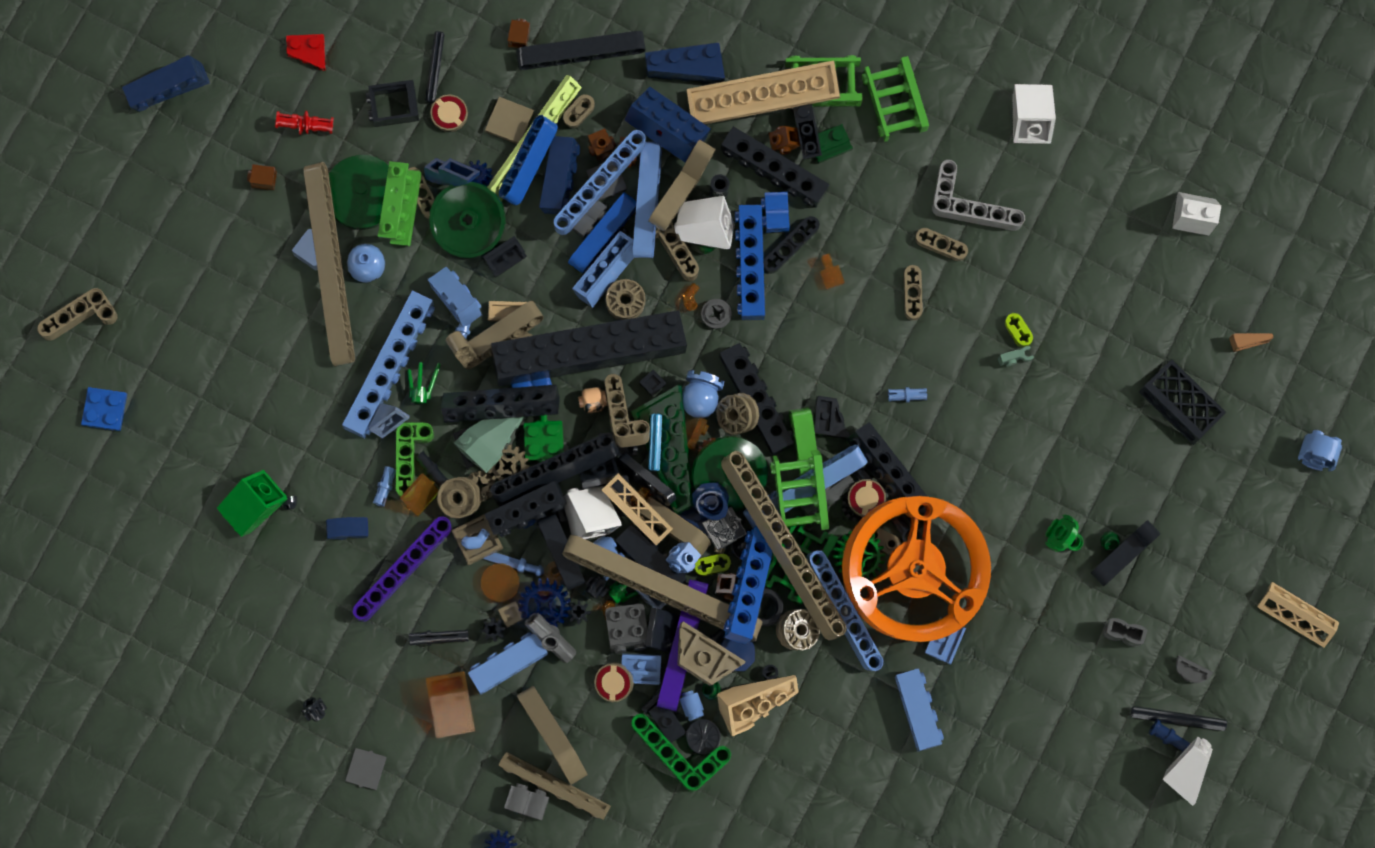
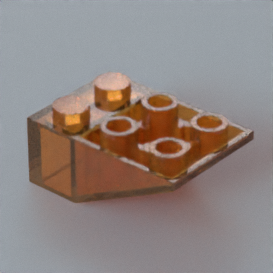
M465 671L426 678L436 738L476 732Z

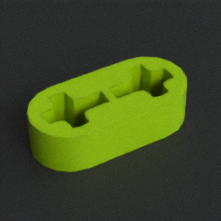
M1017 313L1008 315L1005 320V327L1015 343L1022 348L1029 346L1033 340V335L1023 318ZM1011 318L1013 320H1018V323L1016 324L1018 329L1015 325L1009 324L1011 322ZM1019 332H1021L1023 336H1028L1027 342L1020 341L1021 334Z
M725 554L700 558L695 563L694 570L699 576L722 573L729 569L731 560ZM719 558L727 561L724 568H721L720 565L714 566V563H718ZM701 562H704V565L711 564V567L706 568V572H702L701 569L698 570Z

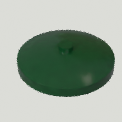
M355 155L340 161L330 171L329 181L334 215L339 223L358 230L372 229L380 225L389 168L386 162L370 155Z
M469 182L461 186L450 185L442 190L432 204L429 222L433 237L445 251L458 257L472 258L489 252L497 245L504 233L506 216L501 200L490 188L477 182Z
M724 436L709 442L698 453L692 467V484L694 490H696L702 483L718 482L728 493V508L732 507L734 512H739L746 509L722 469V459L734 451L741 452L764 489L768 479V467L764 455L753 443L742 437Z

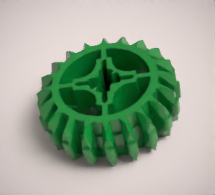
M875 534L868 541L872 552L864 550L863 555L867 556H863L862 577L870 580L869 574L872 577H876L874 570H882L878 564L885 563L883 560H880V557H885V553H880L879 551L883 550L884 546H877L880 543V539L873 541ZM842 535L844 542L837 541V544L841 546L840 548L834 547V551H837L838 555H833V558L839 559L834 565H841L838 569L839 573H842L843 554L849 539L847 535ZM873 558L871 565L863 571L866 560Z

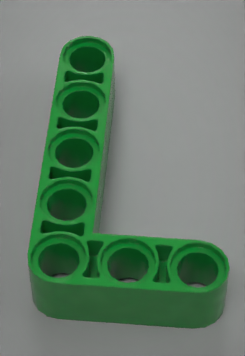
M637 714L632 719V728L688 791L694 792L699 790L731 759V751L725 746H719L698 766L693 768L647 716ZM643 719L646 722V726L639 729L635 726V721ZM656 733L659 736V741L657 743L649 742V734ZM664 748L671 749L672 756L664 758L661 755V750ZM725 751L728 756L727 759L720 761L717 758V752ZM678 762L683 763L685 771L681 773L675 771L674 765ZM704 764L712 765L713 772L705 774L702 771V766ZM690 777L697 778L698 786L690 787L687 782Z

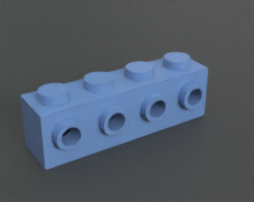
M621 231L615 236L572 288L580 300L592 308L633 260V239Z
M529 632L525 634L517 644H514V642L503 648L504 652L499 655L496 652L487 657L488 661L484 664L477 663L470 668L471 671L468 675L480 695L548 655L546 649L542 646V642L534 633L531 634Z
M919 669L896 675L895 681L917 752L940 746L942 744L941 740H944L941 729H937L936 726L938 718L935 710H932L930 706L932 702L930 692L926 691L924 684H926L924 673H920Z

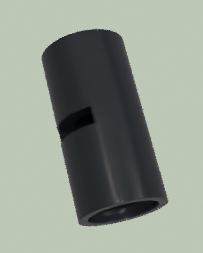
M718 174L711 179L710 198L724 196L725 200L727 199L730 182L725 175Z

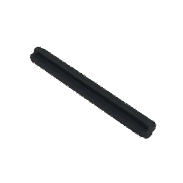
M1138 706L1131 708V717L1153 721L1158 719L1160 722L1221 731L1227 729L1226 719Z

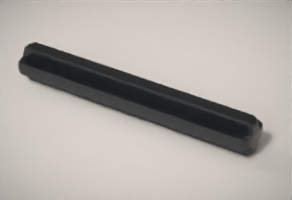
M441 31L434 32L425 97L427 103H434L437 95L445 36L444 32Z

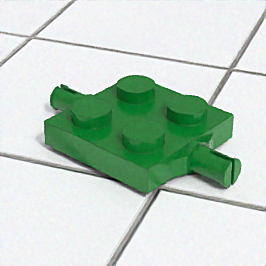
M547 415L539 416L540 421L524 423L525 458H529L527 462L540 463L564 452L562 420L549 421L547 420Z

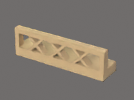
M619 473L602 489L655 545L673 529ZM617 480L624 485V493H618L612 487ZM626 495H634L637 498V507H632L626 501ZM640 509H648L651 512V520H645L640 515ZM654 523H662L667 530L660 535L654 529Z
M1273 582L1258 604L1259 609L1324 648L1336 633L1339 622ZM1268 598L1276 602L1277 607L1270 608L1266 606L1265 603ZM1289 610L1293 613L1294 617L1286 618L1283 616L1282 611ZM1306 620L1310 623L1311 628L1301 627L1299 621ZM1322 630L1328 635L1322 640L1316 635L1315 631Z

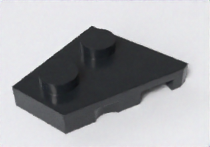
M817 396L813 423L815 435L847 439L850 433L847 432L844 417L839 411L837 398Z

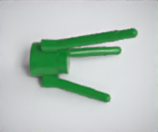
M419 362L417 387H413L412 373L408 369L409 398H411L412 403L426 404L427 400H430L440 363L436 365L427 391L425 387H421L423 363Z
M617 581L610 586L608 594L617 604L620 601L624 603L638 595L637 591L625 595L628 593L625 589L628 586L621 585Z

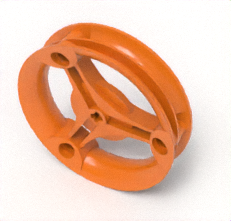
M926 496L901 497L875 507L855 526L844 550L842 576L847 595L858 615L869 626L892 638L925 642L941 639L955 633L975 616L987 595L991 578V561L986 541L980 529L961 509L938 498ZM921 505H923L926 508V512L923 516H921L918 512V509ZM906 514L911 518L908 539L892 551L888 560L887 570L871 580L862 577L863 554L871 536L886 521ZM937 517L943 519L962 537L969 553L971 565L968 588L960 590L945 576L946 566L944 558L939 549L931 543L930 526L932 519ZM918 521H924L922 540L916 539ZM915 565L920 567L917 572L913 571L916 568ZM889 578L892 585L876 591L873 584ZM942 583L955 592L951 599L938 590ZM864 587L868 590L866 598H862L860 595V591ZM894 590L911 598H923L934 594L949 604L948 615L929 624L909 625L900 623L878 610L876 607L877 597ZM961 598L966 600L964 608H961L959 605Z

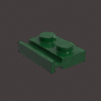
M843 124L819 133L822 156H818L816 159L819 164L853 150Z

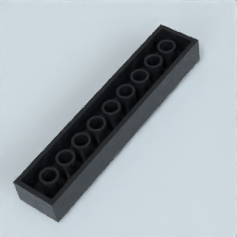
M679 310L491 343V355L498 387L685 354L687 349Z

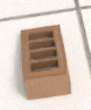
M1235 333L1229 339L1233 351L1237 352L1269 343L1273 339V334Z

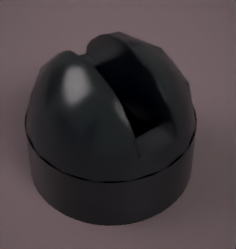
M289 496L282 504L287 510L294 509L297 506V496Z
M774 665L765 666L763 668L764 679H777V667Z

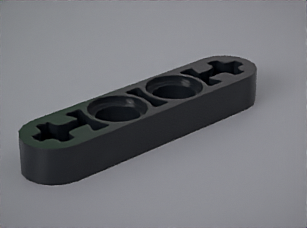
M809 216L805 218L764 259L765 272L770 274L776 273L817 233L820 223L816 217ZM807 222H809L810 224L814 222L815 229L810 228L805 234L804 230L808 226ZM793 235H802L803 241L795 243L792 239ZM780 248H789L790 254L782 256L779 252ZM777 256L779 259L775 262V268H768L767 261L773 262Z
M624 453L616 459L617 466L662 504L669 506L676 500V495L668 486L629 455Z

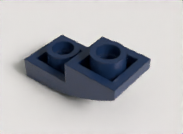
M346 517L327 519L326 537L327 539L346 540L347 537L367 538L368 518Z

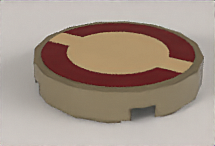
M451 94L437 98L432 104L430 111L434 125L445 132L459 130L464 126L468 118L465 102L458 96Z
M862 479L856 482L848 493V505L860 517H864L869 511L886 502V493L883 487L871 479Z
M608 663L599 669L594 680L595 689L599 696L606 701L619 702L631 693L634 682L631 672L626 669L627 667L619 663Z

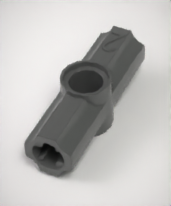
M850 475L825 489L827 509L840 500V497L847 493L855 484ZM814 504L800 506L805 516L818 513L817 506H814Z
M533 613L525 621V626L542 641L543 648L552 651L563 663H568L576 655V650L560 635V630L556 626L550 625L539 613Z

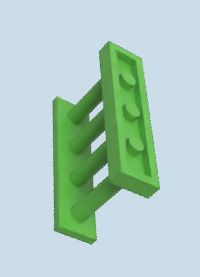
M848 55L845 58H800V56L786 58L785 68L791 69L833 60L835 68L847 67L848 92L840 93L839 99L813 103L814 107L861 106L862 93L855 91V67L860 66L861 57L856 58L854 55Z
M902 57L899 65L895 68L872 74L869 66L865 67L862 80L864 85L868 86L879 126H877L880 137L883 136L884 142L888 141L890 132L913 126L918 127L920 133L927 131L929 123L909 57ZM898 74L900 76L903 75V84L876 91L873 81ZM904 91L908 93L910 98L908 102L881 108L878 98ZM907 109L914 111L915 117L913 119L886 125L884 115Z
M390 161L378 237L391 238L390 244L410 247L422 172L408 170V163Z
M811 451L812 457H809L808 460L779 463L777 456H773L770 469L771 474H775L779 515L785 525L788 527L816 523L819 524L821 530L829 529L820 451ZM807 467L813 469L814 476H811V478L781 482L780 471ZM806 486L815 487L816 494H813V497L783 501L782 490ZM811 504L817 506L818 513H815V515L785 519L784 508Z

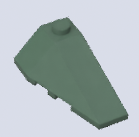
M524 417L481 420L467 429L454 444L466 458L487 473L502 457L503 448L506 444L510 443L511 434L519 427Z

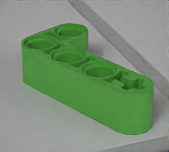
M809 408L789 410L797 461L808 460L809 457H812L811 451L817 450L811 410ZM810 467L800 468L799 476L807 473L812 469H810Z
M403 423L397 427L396 491L402 500L411 499L415 492V443H429L434 438L433 428L428 423ZM409 429L411 433L408 437H402L400 435L401 431ZM428 429L430 434L427 437L420 436L421 430ZM403 448H409L411 450L408 456H402L400 454ZM403 467L411 469L408 475L400 473ZM403 481H407V487L409 489L407 491V494H403L402 491L404 489Z

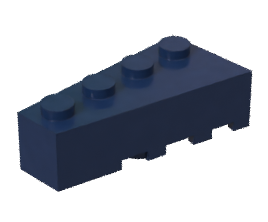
M719 43L645 52L648 78L701 81V83H721L725 81Z
M187 55L122 88L129 106L136 111H144L152 105L210 84L203 64Z

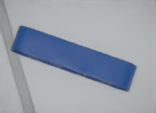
M539 115L533 121L499 189V196L513 205H518L523 200L557 132V124L545 116Z
M624 192L573 253L568 263L583 274L621 227L635 213L637 201Z

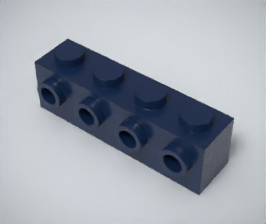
M554 136L551 142L539 207L545 214H558L570 201V191L574 187L573 174L577 170L576 157L580 153V145L573 137Z

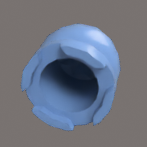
M694 370L688 371L686 380L690 384L685 386L682 392L685 412L695 418L710 416L718 405L719 396L717 391L723 389L725 381L719 382V377L701 371L700 375L694 374Z

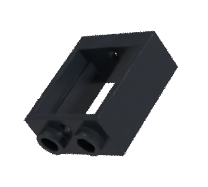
M413 80L368 86L369 92H366L367 104L371 103L372 109L368 110L370 122L373 121L374 127L419 121ZM407 91L410 114L378 118L375 95Z

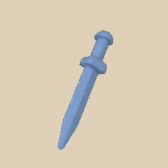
M493 553L483 558L515 568L519 573L528 571L535 573L536 576H541L544 572L541 565L528 564L524 558L518 560L498 553Z

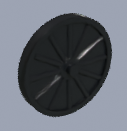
M697 720L686 731V743L696 754H710L720 744L721 734L719 728L710 720Z

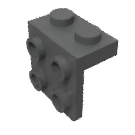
M633 604L607 608L605 613L610 651L621 654L625 653L626 650H645L647 647L645 644L648 630L644 605Z

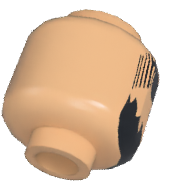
M599 387L584 389L582 396L578 397L580 408L584 407L586 413L603 411L604 406H607L605 391H602Z

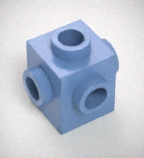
M690 542L678 543L677 546L670 550V555L666 561L674 572L689 573L695 568V563L701 557V554Z

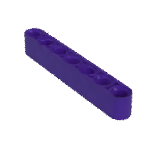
M446 517L435 519L355 604L353 614L358 621H368L443 542L452 530L449 519ZM442 522L448 525L445 531L437 529V526ZM433 537L435 539L432 545L424 544L425 538ZM413 551H420L421 556L415 560L411 558V553ZM406 565L408 570L406 573L400 574L397 571L398 567ZM387 579L394 580V585L391 588L384 587V582ZM374 593L381 595V599L378 602L371 601V596ZM360 608H367L368 611L365 616L360 617L357 615V611Z
M690 579L688 586L707 595L709 584ZM681 611L657 703V707L672 711L677 710L687 672L677 665L679 625L684 621L697 630L700 622L699 618L684 611Z

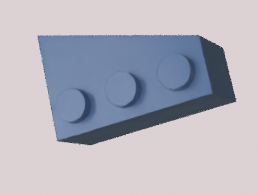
M445 267L429 278L428 282L437 296L464 328L482 315L479 309L481 305L476 298L472 297L466 285H462L458 281L459 277L457 274Z

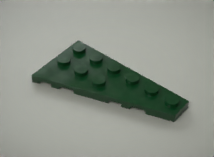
M677 385L631 412L635 421L644 420L649 426L651 414L662 415L660 470L657 473L661 482L668 486L676 495V500L671 506L674 513L678 515L694 505L682 387ZM649 439V441L645 444V445H646V448H647V450H648V452H649V442H650V439Z

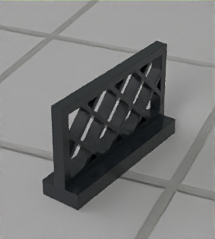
M1172 359L1139 391L1193 445L1226 413ZM1170 366L1176 371V377H1167V369ZM1155 380H1164V389H1158L1153 382ZM1168 381H1177V390H1168ZM1180 381L1187 382L1190 385V391L1181 390ZM1168 393L1177 394L1178 403L1171 402L1168 398ZM1181 394H1190L1191 403H1182ZM1194 395H1201L1204 399V404H1195ZM1182 407H1191L1192 416H1185L1182 413ZM1195 407L1204 408L1205 417L1195 416ZM1208 408H1214L1219 415L1217 417H1208ZM1196 420H1205V429L1203 431L1196 426Z

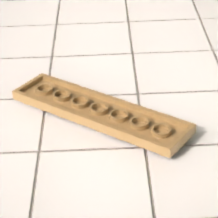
M834 60L687 89L690 115L703 124L840 98Z

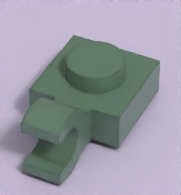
M1030 346L1001 354L998 358L1000 366L1005 364L1006 367L1015 365L1019 359L1025 362L1031 361L1034 356L1027 357L1025 355V351L1031 349Z

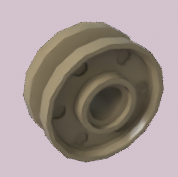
M622 279L614 282L608 288L606 308L615 319L637 318L643 312L646 301L645 292L637 282ZM626 296L630 298L631 302L623 304L620 299Z
M745 393L727 395L718 403L716 410L717 421L720 427L731 435L749 432L758 423V406L755 400Z
M467 477L452 478L441 485L437 501L444 514L451 518H462L472 515L478 510L481 503V492L478 485ZM458 493L462 495L461 502L457 500Z
M803 609L786 611L780 616L776 627L778 640L784 647L790 650L810 649L816 644L820 635V630L808 610ZM797 626L800 628L799 634L797 633Z

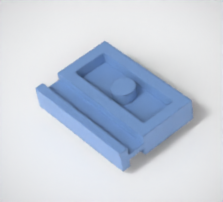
M962 627L949 636L929 641L925 654L951 665L966 628Z
M622 653V664L631 672L634 683L660 685L661 655Z

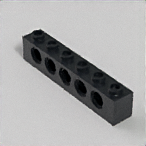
M734 126L721 144L722 153L726 157L737 159L741 166L745 168L750 167L755 170V174L762 178L765 176L771 180L770 182L774 186L783 187L789 195L793 197L798 196L803 199V203L810 207L814 206L817 208L829 189L830 184ZM744 146L747 151L739 152L737 148ZM761 156L763 160L756 162L753 157ZM775 165L779 168V170L773 172L769 169V167ZM792 175L795 180L787 181L785 176ZM809 185L811 190L804 191L801 186Z
M738 343L720 352L719 358L738 393H745L751 397L760 395L763 398L762 402L756 403L759 410V419L756 427L773 457L792 447L794 436L791 430H787L784 426L786 421L783 415L777 413L775 409L777 406L772 396H768L766 392L768 390L767 385L763 379H759L757 375L759 371L755 363L751 364L748 359L750 354L745 346L742 347ZM743 362L745 368L737 369L735 363ZM750 378L754 381V384L747 386L744 384V380ZM765 411L770 412L772 418L766 420L761 414ZM777 428L781 431V434L773 436L770 430Z
M557 384L443 393L441 411L444 423L555 415L559 412L560 397Z
M870 422L857 429L846 439L850 446H859L867 459L866 467L891 499L914 496L928 497ZM923 505L918 509L921 516L926 512V508ZM903 514L911 524V518ZM918 521L917 530L923 527L924 521Z

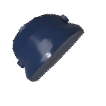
M718 482L702 483L692 493L694 508L699 512L700 516L703 515L711 520H720L726 516L729 496L721 484Z
M724 639L720 642L722 647L746 661L745 664L734 671H746L754 663L755 648L751 641L747 645L729 639Z

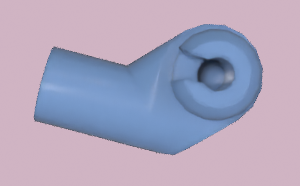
M482 528L477 537H463L461 544L466 549H479L490 533Z

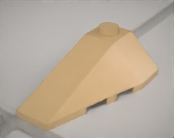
M792 675L735 686L718 693L719 710L731 736L733 737L751 729L755 721L762 716L764 718L768 716V712L776 705L781 706L798 693L797 677Z

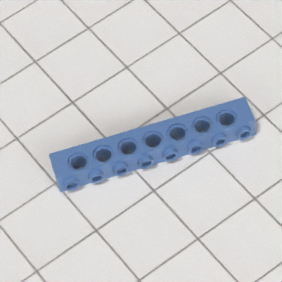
M415 291L411 292L342 424L345 430L364 439L366 435L371 434L369 425L376 411L384 400L388 401L392 392L390 391L391 386L398 382L401 367L404 368L406 366L410 350L413 351L418 341L416 338L418 334L424 332L426 327L425 321L427 317L432 316L435 310L433 300ZM415 311L421 313V316L417 319L411 317V314ZM405 328L413 330L408 336L402 334ZM396 345L404 346L401 352L394 351ZM392 361L395 363V366L392 369H387L385 364ZM380 378L387 380L383 386H378L376 382ZM376 395L378 399L376 402L370 403L367 401L368 397ZM368 412L369 416L367 419L361 420L359 419L360 413Z

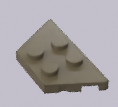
M684 621L680 623L677 665L711 686L745 664L746 661Z

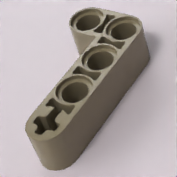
M672 221L665 231L656 226L655 239L659 238L683 279L690 282L697 279L699 266L684 241H681L679 234H676ZM673 236L676 238V241L669 243L666 241V238ZM677 252H683L686 256L682 259H679L676 257L675 254ZM687 266L690 270L694 269L693 274L687 272Z
M94 288L41 321L38 325V332L45 340L52 341L95 313L104 324H114L117 320V312L100 289ZM97 295H100L101 300L97 303H94L93 298ZM79 306H85V310L82 313L76 312ZM106 311H112L110 317L103 318V314ZM68 316L69 319L66 323H60L62 317ZM49 327L51 332L47 333L46 328Z
M616 374L608 375L605 379V395L612 435L618 447H630L646 444L650 439L649 424L644 420L629 421L622 379Z
M648 497L646 502L673 528L668 535L679 543L690 542L702 557L711 545L708 537L655 499ZM640 509V515L645 520H651V512L648 509ZM654 523V526L663 532L667 530L662 523Z

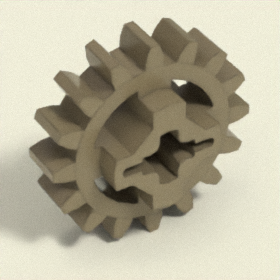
M511 444L508 445L507 449L504 447L502 450L503 455L499 460V469L497 470L495 464L488 471V473H494L492 480L498 478V481L505 478L503 477L504 474L513 475L518 473L519 461L521 462L520 471L529 468L530 466L525 464L529 458L523 457L526 452L519 453L518 446L513 450ZM504 453H513L515 456L507 457ZM505 462H512V470L505 468L507 465Z

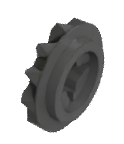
M712 299L703 306L701 316L703 322L708 327L718 329L724 328L730 322L732 311L725 301ZM713 308L717 312H722L720 314V321L716 317H711L713 315Z

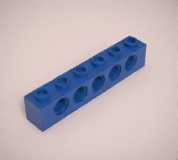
M739 205L738 211H735V223H739V229L735 230V240L739 241V248H736V259H740V266H736V276L740 278V285H737V296H741V303L737 304L738 314H741V320H764L762 205ZM749 222L752 223L754 227L752 229H746L744 227V224ZM752 241L754 246L748 248L744 245V242ZM747 259H752L755 262V264L753 266H748L745 264L744 261ZM751 277L755 280V283L747 284L745 279ZM753 296L756 301L749 303L746 301V297Z
M757 526L748 531L745 536L744 542L747 544L740 557L743 561L736 573L738 582L732 590L734 599L728 607L730 615L723 629L726 631L724 638L747 645L753 638L772 557V550ZM754 546L759 548L760 553L755 550ZM750 564H753L756 567V570H753ZM746 581L752 585V588L747 586ZM742 599L747 601L748 606L743 604ZM737 617L742 618L744 623H740Z

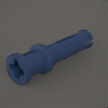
M1158 719L1154 722L1148 733L1163 740L1164 744H1171L1182 752L1191 744L1175 734L1176 731L1173 728L1169 729L1162 725Z

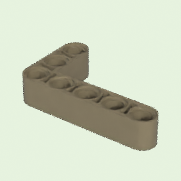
M699 139L682 171L657 205L648 222L663 231L667 229L700 180L716 150L715 148Z
M529 301L470 341H467L459 331L451 333L445 341L460 363L466 369H472L492 356L491 343L517 339L542 322L544 316L533 301Z
M532 685L516 695L554 755L570 785L587 776L588 774L578 755L535 687Z

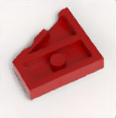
M324 34L286 36L287 55L289 57L299 59L303 63L311 64L322 71H326Z

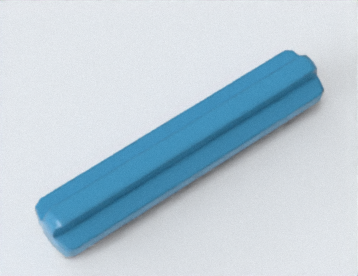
M651 414L648 469L651 471L660 470L661 414Z

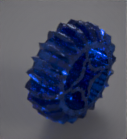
M548 578L546 579V584H542V579H538L539 585L532 581V588L525 586L526 592L520 593V596L524 598L518 600V603L522 605L518 607V610L523 612L521 618H529L533 613H539L540 615L548 614L550 618L545 620L550 625L553 624V626L558 628L557 621L563 624L564 619L562 617L567 618L569 614L566 611L571 609V606L567 605L570 603V598H565L568 592H561L563 585L556 588L557 581H553L552 585H550ZM539 591H549V592H552V593H549V594L546 595V596H542V595H540V594L537 593V592H539ZM531 597L537 604L532 613L528 607ZM556 597L559 598L561 603L558 612L552 606ZM541 602H548V607H541Z

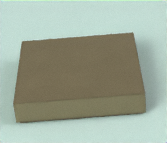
M499 97L485 132L518 144L526 133L534 110Z
M485 514L451 530L468 566L503 549L498 536L493 535ZM482 528L490 533L479 549H466L461 544L463 537H477Z

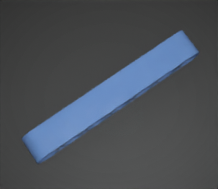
M632 131L557 214L554 219V228L558 234L565 235L569 233L644 149L645 134L642 131ZM634 138H640L642 142L640 144H635L632 142V140ZM625 151L630 155L627 158H622L620 153ZM614 165L617 167V170L610 172L607 168ZM602 179L605 183L598 186L595 184V181ZM585 193H590L592 198L586 200L582 196ZM578 207L580 211L574 214L570 212V209ZM560 221L568 223L564 228L559 227L557 224Z
M645 142V147L640 155L633 240L634 258L654 257L656 226L648 222L658 205L662 146L656 142Z
M853 445L822 463L825 489L866 465L867 459L858 445ZM813 469L795 480L811 478V476H814ZM812 486L782 490L783 501L813 497V494H816L815 487L812 488ZM774 491L768 496L779 513L777 491ZM794 507L784 508V511L787 512ZM745 509L743 514L751 527L754 528L757 525L748 510Z
M822 551L810 552L807 554L806 559L846 625V632L844 634L862 667L867 671L881 669L883 658L827 556ZM814 555H817L820 559L818 565H815L812 561ZM823 572H827L829 575L827 582L822 580ZM833 589L838 591L837 599L831 596ZM842 606H845L848 610L846 616L841 614ZM852 623H855L857 625V631L855 633H852L850 630V625ZM861 640H864L867 644L864 651L859 646ZM871 657H873L876 660V664L873 668L869 665V659Z

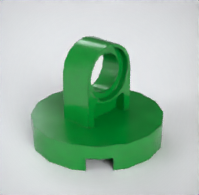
M1066 514L1062 515L1064 518L1060 520L1056 518L1046 532L1045 536L1048 537L1047 542L1045 541L1046 545L1055 552L1063 551L1066 548L1073 551L1079 550L1083 545V537L1078 534V522L1072 516ZM1075 538H1077L1076 544L1071 546Z

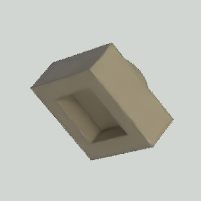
M516 601L498 610L507 628L524 620Z

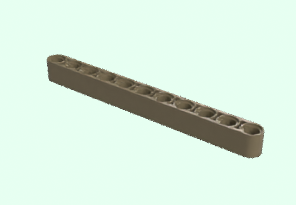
M320 162L305 166L304 178L330 358L334 366L354 362L355 353L329 174L326 164Z
M739 451L730 453L722 459V469L825 639L834 640L842 636L846 632V625L748 461Z
M569 536L562 553L565 558L724 629V624L730 615L728 613V604L579 536ZM737 617L740 623H744L742 618ZM757 618L751 641H756L763 622L759 618Z

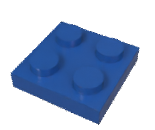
M88 387L81 425L121 431L127 393Z

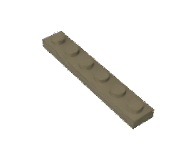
M508 752L505 753L498 765L506 772L514 773L520 776L522 780L537 785L539 789L555 794L558 799L566 800L578 809H584L595 818L604 820L611 807L607 803Z

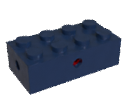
M651 87L631 105L624 121L637 130L642 131L647 137L685 163L699 139L705 142L711 128Z

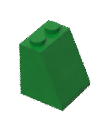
M265 470L241 479L217 509L234 528L235 532L243 537L253 532L288 498Z

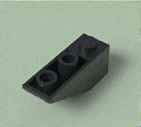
M813 104L793 107L803 160L822 156L818 124Z

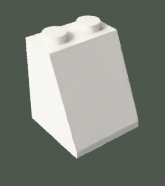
M1015 84L1013 92V143L1051 144L1056 120L1052 85Z
M1178 192L1172 229L1209 236L1219 223L1221 205L1216 199Z
M724 196L684 202L677 213V222L674 224L675 232L679 234L681 241L723 249H730L735 224Z
M593 486L580 491L578 488L568 490L567 494L564 495L567 502L564 505L572 535L583 539H591L609 535L621 526V521L609 497L602 491L603 486Z
M1199 737L1169 766L1163 777V780L1192 806L1196 803L1213 750L1211 744L1206 739H1200Z

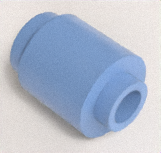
M693 690L683 693V698L679 700L689 721L704 716V708L698 693H693Z

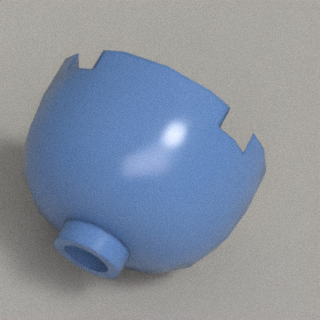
M372 244L357 245L349 253L347 267L354 279L359 282L369 283L381 277L385 269V260L382 252Z

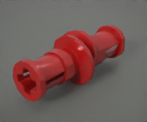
M277 111L275 128L279 126L299 129L300 135L304 129L306 134H308L309 130L316 132L324 131L332 134L334 118L309 117L308 111H305L303 116L281 114L280 111Z

